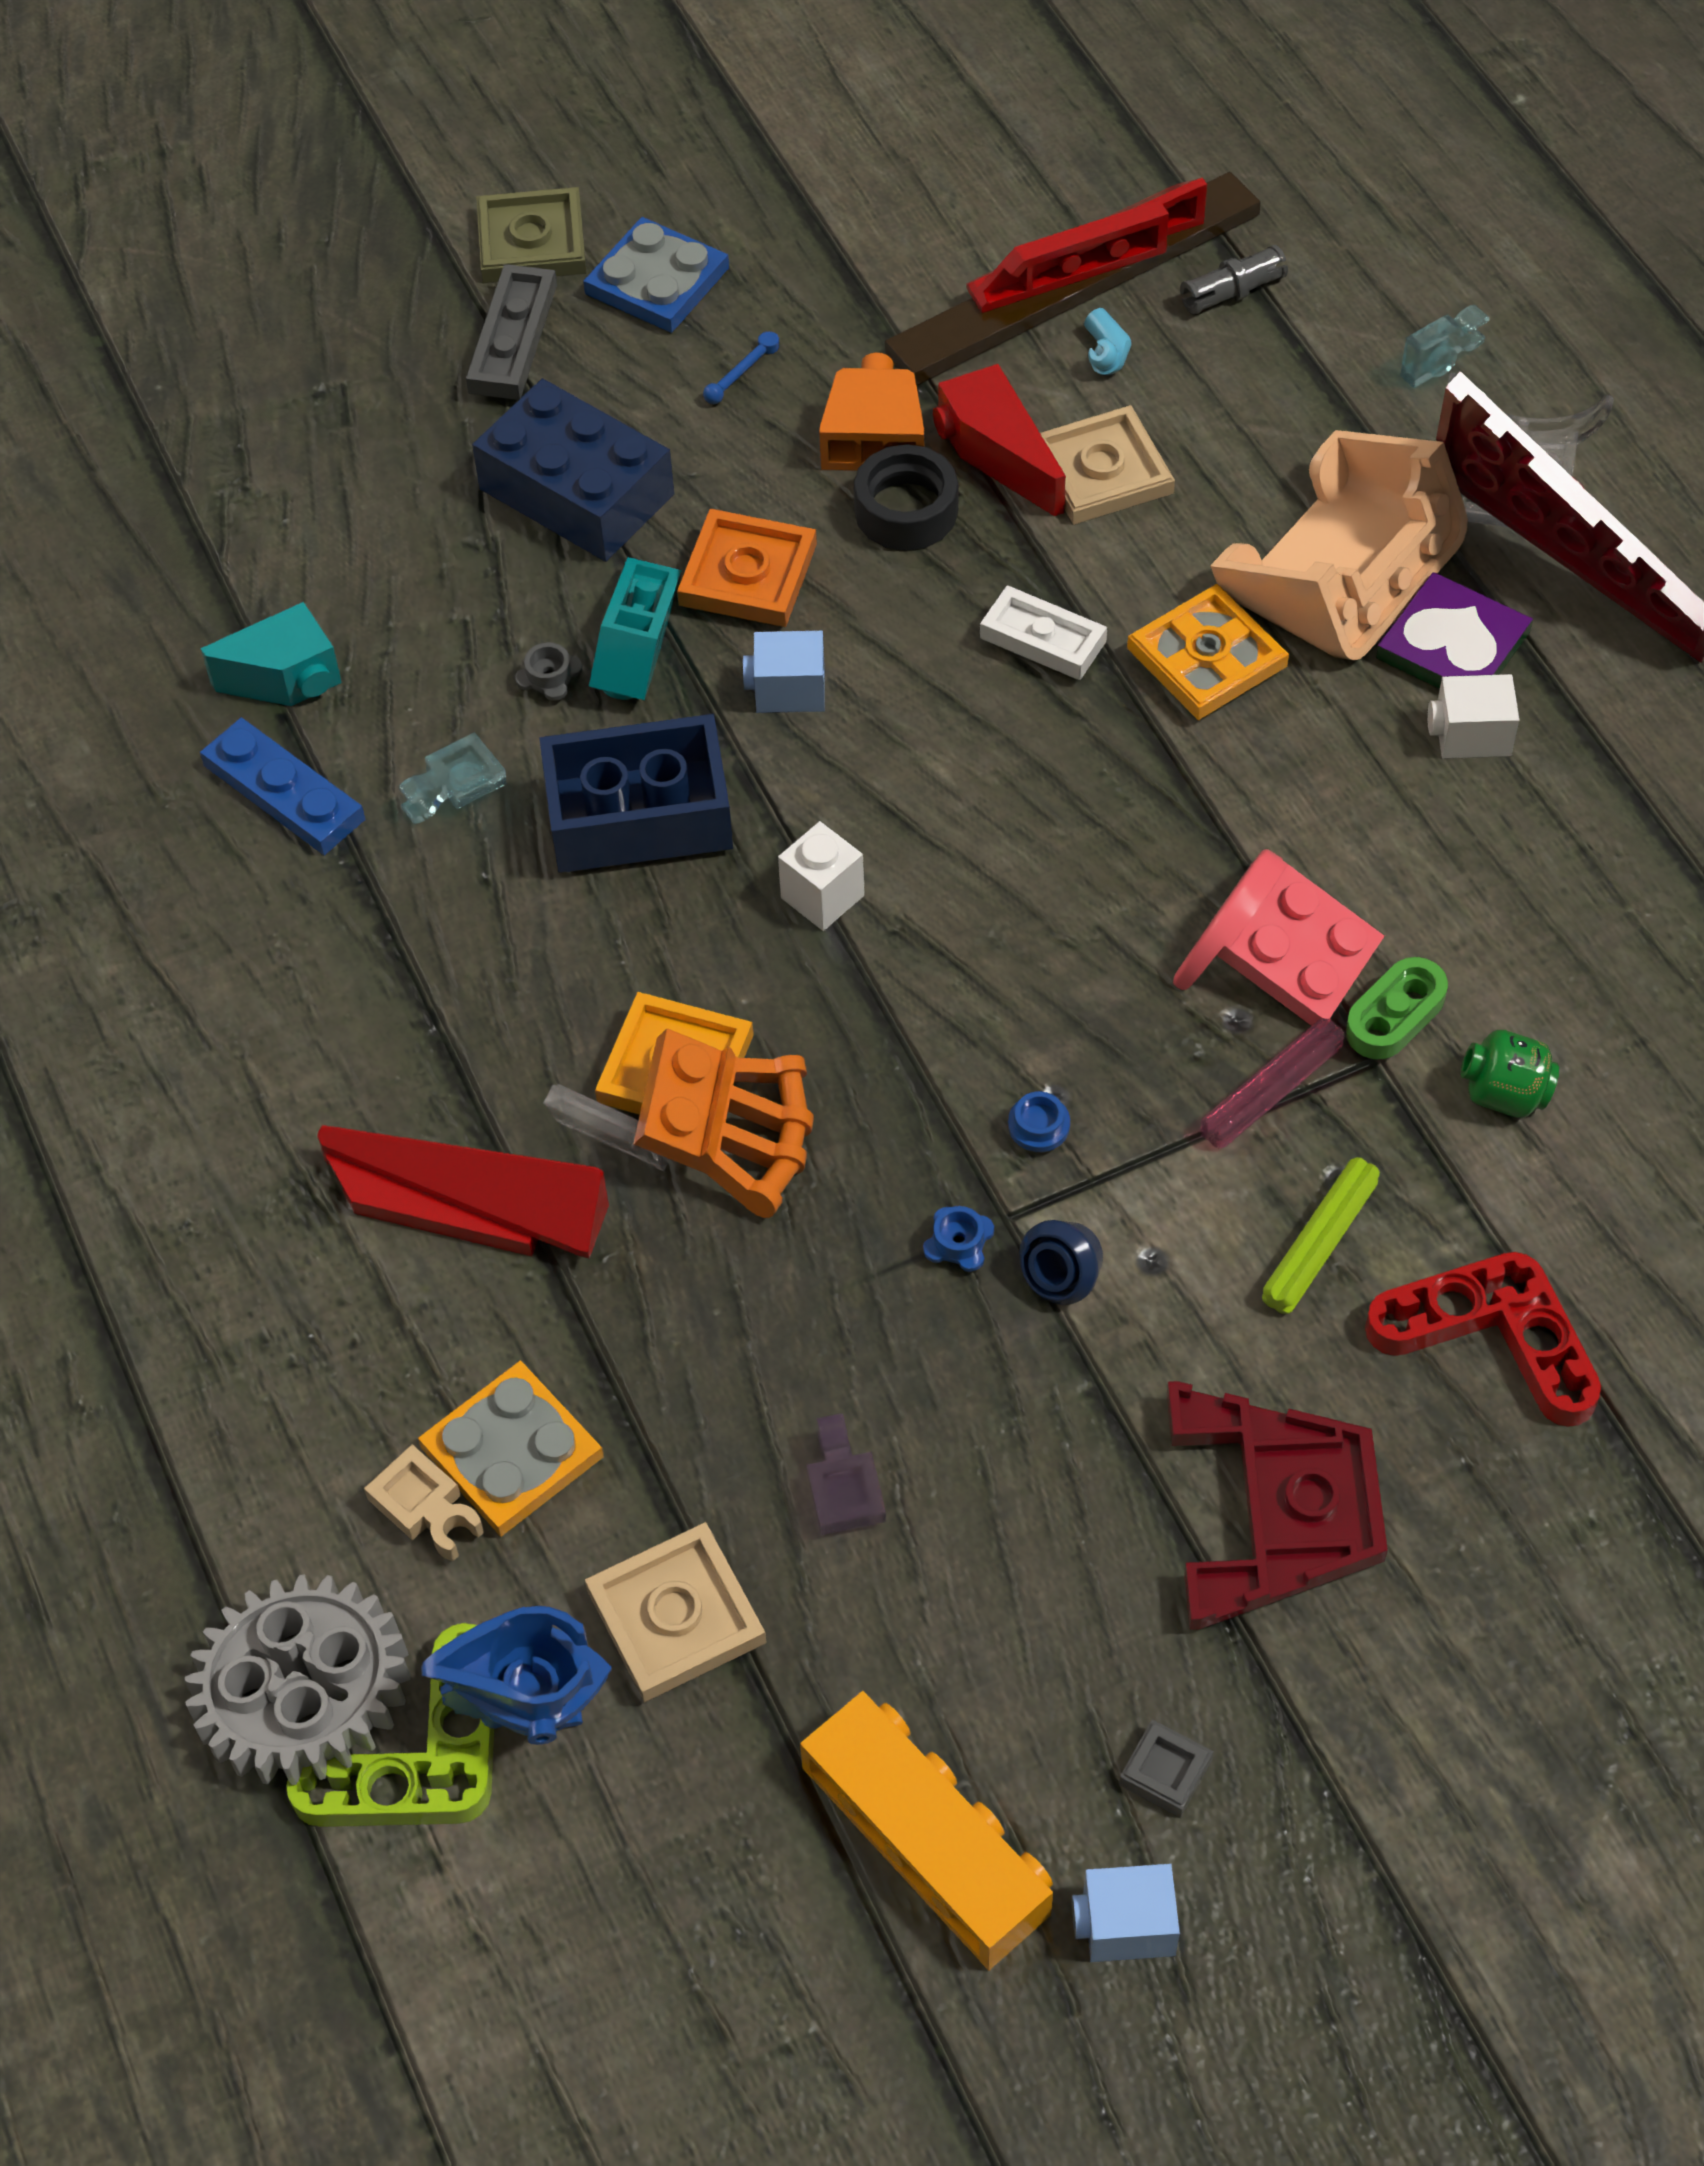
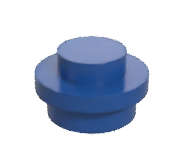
M1042 1091L1031 1092L1023 1096L1010 1110L1008 1130L1012 1139L1020 1147L1033 1152H1046L1057 1148L1066 1140L1070 1131V1115L1067 1108L1056 1096Z

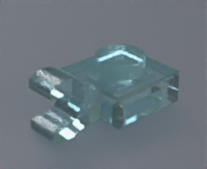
M474 732L425 757L427 772L412 776L399 785V790L408 800L401 804L402 810L414 824L421 823L433 816L447 798L456 809H459L506 785L505 768Z

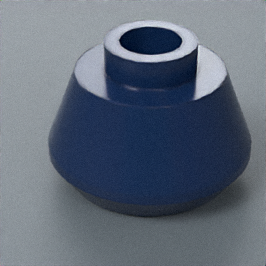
M1048 1220L1033 1226L1025 1234L1019 1251L1020 1266L1027 1283L1039 1296L1055 1304L1070 1305L1081 1301L1093 1290L1102 1267L1103 1250L1096 1235L1086 1226L1076 1222Z

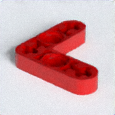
M1518 1252L1503 1253L1387 1290L1377 1295L1371 1302L1365 1332L1371 1345L1384 1354L1393 1356L1409 1354L1498 1325L1539 1409L1547 1419L1557 1425L1566 1427L1578 1426L1588 1421L1595 1411L1601 1391L1599 1377L1543 1268L1535 1259L1527 1254ZM1504 1276H1510L1515 1283L1526 1282L1524 1293L1518 1294L1513 1286L1501 1288ZM1445 1292H1458L1465 1295L1471 1301L1473 1309L1462 1316L1449 1315L1440 1308L1437 1298ZM1493 1292L1490 1304L1488 1305L1486 1303V1294ZM1420 1302H1422L1425 1313L1417 1315ZM1393 1313L1397 1321L1408 1320L1406 1330L1399 1332L1394 1324L1384 1325L1386 1314ZM1530 1327H1546L1557 1336L1559 1345L1548 1351L1536 1350L1528 1345L1523 1333ZM1563 1362L1564 1365L1560 1375L1566 1387L1570 1391H1582L1578 1403H1573L1568 1395L1556 1396L1560 1384V1376L1556 1367L1560 1366Z

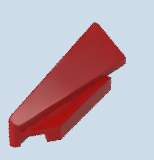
M1203 178L1176 184L1105 218L1016 246L995 270L966 283V288L981 313L1164 254L1166 253L1168 235L1204 224L1207 183Z
M327 1125L320 1126L317 1137L323 1157L327 1165L331 1166L342 1186L347 1201L357 1215L531 1257L539 1239L580 1257L590 1259L609 1207L604 1172L597 1167Z

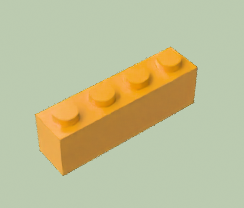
M862 1691L800 1743L802 1769L989 1971L1051 1916L1053 1891L1050 1887L1053 1885L1052 1879L1035 1857L1027 1852L1019 1856L1002 1838L1005 1832L1001 1823L983 1803L977 1801L971 1805L954 1787L957 1785L956 1777L937 1754L929 1752L924 1756L907 1738L911 1735L910 1729L892 1706L884 1702L878 1707Z

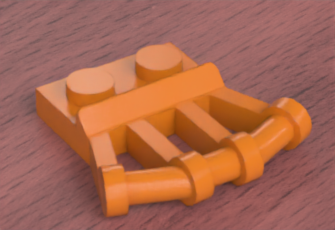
M667 1028L656 1038L633 1144L706 1173L755 1215L762 1218L773 1217L783 1202L781 1193L795 1174L803 1172L807 1159V1152L802 1146L804 1137L812 1132L814 1115L807 1109L802 1078L807 1075L804 1057L800 1055H786L775 1059L738 1058L730 1047H726L721 1051ZM734 1082L778 1083L782 1105L743 1090L733 1084ZM730 1112L779 1132L778 1143L726 1123L727 1113ZM720 1149L769 1169L761 1180H755Z

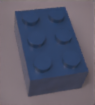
M543 378L472 444L480 490L605 562L674 495L670 449Z
M714 714L539 737L558 873L733 849L730 806Z

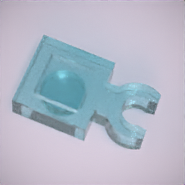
M1470 305L1463 309L1454 319L1446 314L1406 337L1400 376L1413 388H1416L1433 377H1441L1455 365L1457 353L1463 350L1472 351L1485 342V336L1477 328L1486 324L1489 321V316L1476 305Z

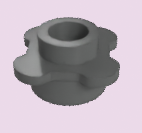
M550 642L540 643L526 653L524 658L525 668L517 671L515 679L517 686L522 690L534 689L544 694L549 700H559L567 695V685L571 679L581 674L582 663L578 657L569 656L567 650L559 644Z

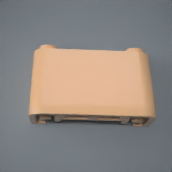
M1335 430L1320 446L1310 462L1309 474L1318 498L1316 502L1263 560H1261L1255 547L1250 544L1233 543L1227 547L1210 565L1217 584L1236 603L1333 657L1348 660L1361 659L1399 618L1432 572L1438 573L1457 552L1464 541L1468 521L1466 509L1444 442Z

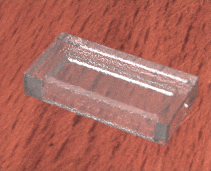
M553 1084L543 1102L558 1123L664 1171L670 1160L633 1144L638 1120L560 1084L557 1086Z

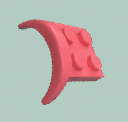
M1265 849L1251 863L1175 973L1173 984L1181 990L1189 989L1217 955L1319 1031L1328 1022L1384 938V935L1283 861L1281 857Z

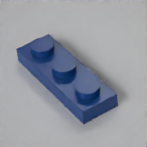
M242 717L200 751L204 767L322 855H326L366 820L361 804Z

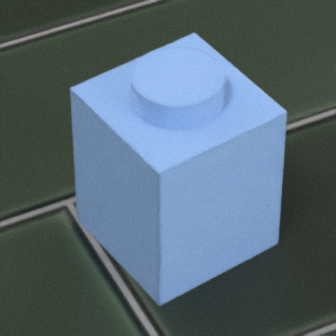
M823 631L754 632V655L743 656L744 690H755L756 713L825 711Z
M1171 1864L1086 1870L1083 1894L1072 1895V1917L1075 1939L1088 1938L1090 1962L1176 1956L1180 1932Z

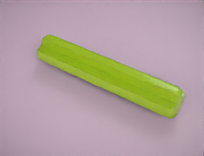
M1356 1157L1351 1159L1263 1287L1262 1300L1268 1307L1274 1308L1281 1314H1288L1294 1310L1377 1186L1380 1171L1374 1164L1367 1163L1364 1159Z

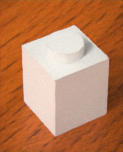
M1512 674L1442 677L1438 700L1429 701L1428 704L1430 736L1439 735L1442 759L1512 755L1520 721Z
M821 821L778 856L781 899L822 931L827 929L864 897L863 854Z

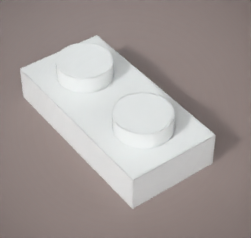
M1007 585L980 623V638L1081 680L1106 643L1107 627Z

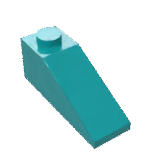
M627 557L600 627L589 687L603 690L605 694L616 699L628 700L637 698L645 700L658 660L682 570Z

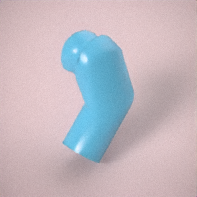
M1097 308L1089 313L1084 321L1085 328L1098 343L1095 351L1092 348L1089 349L1088 359L1095 372L1101 375H1111L1121 370L1124 366L1132 342L1129 335L1105 309Z

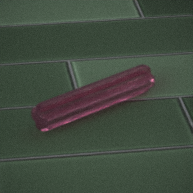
M1329 1018L1319 1019L1205 1115L1201 1120L1200 1132L1202 1136L1218 1149L1230 1144L1343 1047V1039L1345 1037L1343 1030L1336 1026Z

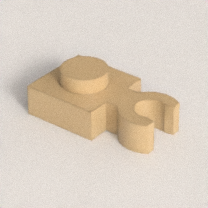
M413 1444L364 1488L368 1501L411 1540H414L422 1531L428 1528L431 1531L437 1552L450 1561H454L459 1556L456 1544L447 1537L450 1530L459 1526L466 1527L478 1538L484 1533L480 1517L474 1509L464 1504H452L461 1496L458 1484Z

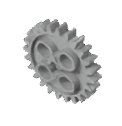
M304 1574L298 1576L294 1590L284 1593L277 1579L271 1581L270 1598L263 1601L250 1590L245 1593V1601L248 1609L242 1613L228 1607L223 1608L221 1611L228 1626L224 1630L207 1627L204 1629L203 1633L211 1650L192 1651L190 1657L198 1672L185 1676V1683L192 1695L185 1702L195 1722L193 1725L203 1745H209L218 1763L229 1759L236 1774L240 1777L244 1776L255 1766L263 1784H268L275 1776L277 1770L281 1768L284 1769L290 1784L297 1785L303 1767L312 1766L319 1780L325 1779L327 1760L335 1757L343 1766L349 1768L353 1766L349 1749L355 1744L370 1751L376 1748L370 1734L372 1727L381 1729L393 1728L394 1723L387 1707L405 1705L406 1699L400 1683L410 1680L411 1675L404 1659L409 1654L403 1637L399 1634L400 1632L391 1612L384 1613L380 1601L375 1594L363 1600L359 1587L355 1582H351L339 1593L333 1577L327 1575L322 1580L317 1590H311ZM296 1635L293 1639L282 1642L285 1638ZM354 1659L351 1663L343 1667H336L338 1664L346 1660ZM259 1689L256 1693L243 1697L247 1692ZM309 1714H316L306 1722L297 1723L301 1718Z

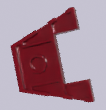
M1168 1381L1167 1403L1172 1446L1233 1443L1241 1445L1253 1560L1187 1562L1185 1564L1184 1578L1190 1630L1208 1627L1385 1562L1388 1548L1371 1428L1294 1409H1288L1287 1414L1249 1405V1398L1225 1393L1224 1398L1192 1391V1384Z

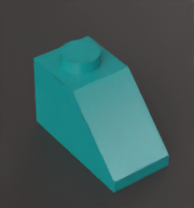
M304 602L201 648L210 683L214 690L219 693L293 706L310 697L319 696L328 689L342 683L334 647Z

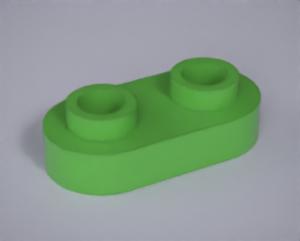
M1409 957L1395 963L1351 1007L1346 1026V1038L1349 1045L1360 1055L1371 1059H1386L1399 1053L1443 1008L1448 989V980L1443 969L1433 961L1421 957ZM1407 993H1418L1423 998L1412 999ZM1378 1030L1383 1032L1385 1035H1373L1368 1031Z

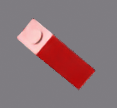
M999 364L938 383V407L933 408L934 424L939 436L943 440L949 438L959 457L1053 516L1063 514L1066 475Z

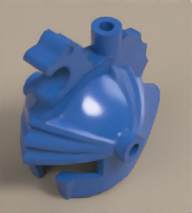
M532 1606L509 1611L466 1631L429 1656L423 1662L421 1670L422 1676L445 1683L444 1686L440 1687L443 1705L454 1709L455 1714L468 1715L474 1719L481 1718L484 1725L489 1728L496 1729L504 1726L516 1733L527 1735L530 1744L542 1745L554 1741L557 1738L556 1731L583 1723L581 1711L599 1692L611 1672V1666L597 1652L587 1646V1635L583 1623L578 1622L564 1611L546 1606Z

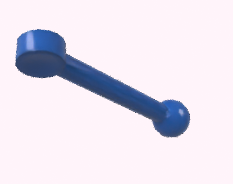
M768 331L760 334L758 346L717 384L711 383L704 388V400L714 405L720 403L724 397V391L764 354H773L778 351V335Z

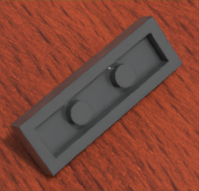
M504 264L466 376L468 394L515 400L521 399L556 291L555 270Z

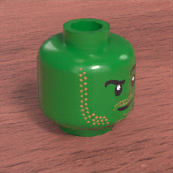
M1494 1030L1483 1040L1482 1044L1471 1043L1462 1062L1461 1077L1469 1080V1095L1474 1104L1515 1118H1525L1536 1108L1544 1110L1549 1104L1558 1082L1559 1065L1552 1062L1551 1051L1545 1043L1507 1030Z

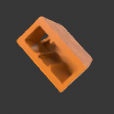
M870 353L862 359L861 368H842L836 372L819 430L821 470L858 471V468L870 455L886 447L906 444L924 447V425L913 372L908 369H893V360L883 353Z

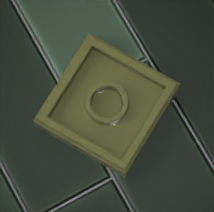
M579 187L476 196L483 283L498 282L504 264L555 270L556 276L587 274Z

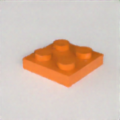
M709 509L677 590L679 606L786 627L817 545L816 529Z

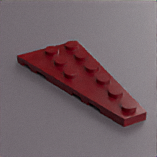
M1459 372L1445 388L1436 441L1444 442L1460 493L1702 663L1704 660V601L1592 497L1576 478L1570 476L1462 372Z

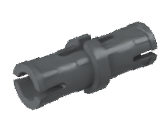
M1271 245L1267 249L1241 260L1233 258L1224 260L1220 263L1219 269L1181 283L1180 294L1188 292L1192 294L1182 298L1183 304L1189 313L1197 314L1203 309L1230 298H1235V301L1244 299L1249 295V290L1286 277L1288 265L1278 268L1276 264L1286 261V257L1279 246Z

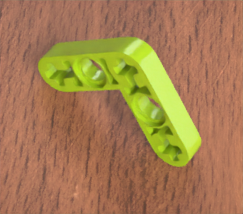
M461 1623L452 1625L442 1631L435 1640L432 1654L477 1625ZM431 1679L427 1753L351 1754L353 1766L349 1768L343 1766L335 1757L327 1760L326 1778H328L332 1789L353 1790L350 1777L358 1775L356 1781L357 1796L360 1802L358 1805H352L347 1791L327 1792L323 1798V1803L314 1805L309 1794L304 1791L315 1789L318 1777L314 1773L312 1766L303 1767L297 1785H291L289 1780L287 1781L286 1787L289 1801L299 1819L308 1825L318 1827L461 1824L470 1822L482 1815L489 1805L492 1793L494 1728L485 1726L482 1720H480L478 1728L469 1736L457 1738L445 1733L442 1727L444 1719L454 1709L443 1705L440 1687L444 1686L445 1683ZM393 1773L406 1778L409 1784L408 1790L399 1802L386 1806L380 1805L371 1799L372 1785L381 1776ZM427 1774L431 1788H447L453 1785L455 1775L464 1774L467 1776L469 1785L476 1788L465 1789L462 1800L456 1802L451 1801L448 1791L445 1789H426L429 1802L420 1804L423 1794L419 1775Z

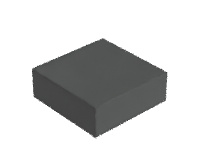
M1151 1720L1120 1776L1119 1786L1181 1818L1212 1762L1214 1751Z

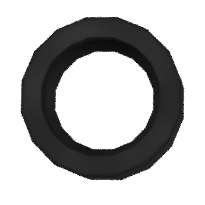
M909 444L891 446L870 455L858 468L853 484L854 511L858 527L868 539L885 548L908 551L926 548L942 540L954 527L959 506V484L955 469L943 455L927 447ZM906 483L921 485L938 496L933 504L921 510L908 512L890 510L877 503L874 499L880 491L892 485Z

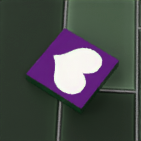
M1432 572L1378 645L1376 658L1439 689L1442 677L1500 675L1531 632L1533 618Z

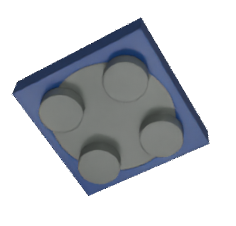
M641 217L584 279L585 294L672 333L729 269V255Z

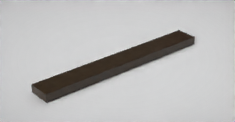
M1229 171L1207 182L1204 224L1168 235L1166 253L981 313L973 298L885 340V354L893 360L898 369H908L913 372L916 385L1258 216L1260 214L1261 201Z

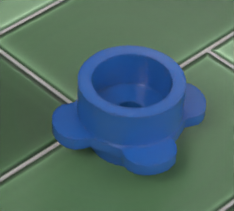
M943 1207L934 1214V1233L932 1238L924 1242V1255L929 1261L934 1263L945 1260L959 1264L964 1271H976L984 1264L982 1250L986 1240L994 1235V1224L988 1217L980 1216L976 1211L968 1207ZM955 1236H963L965 1240L962 1243H956L953 1238Z

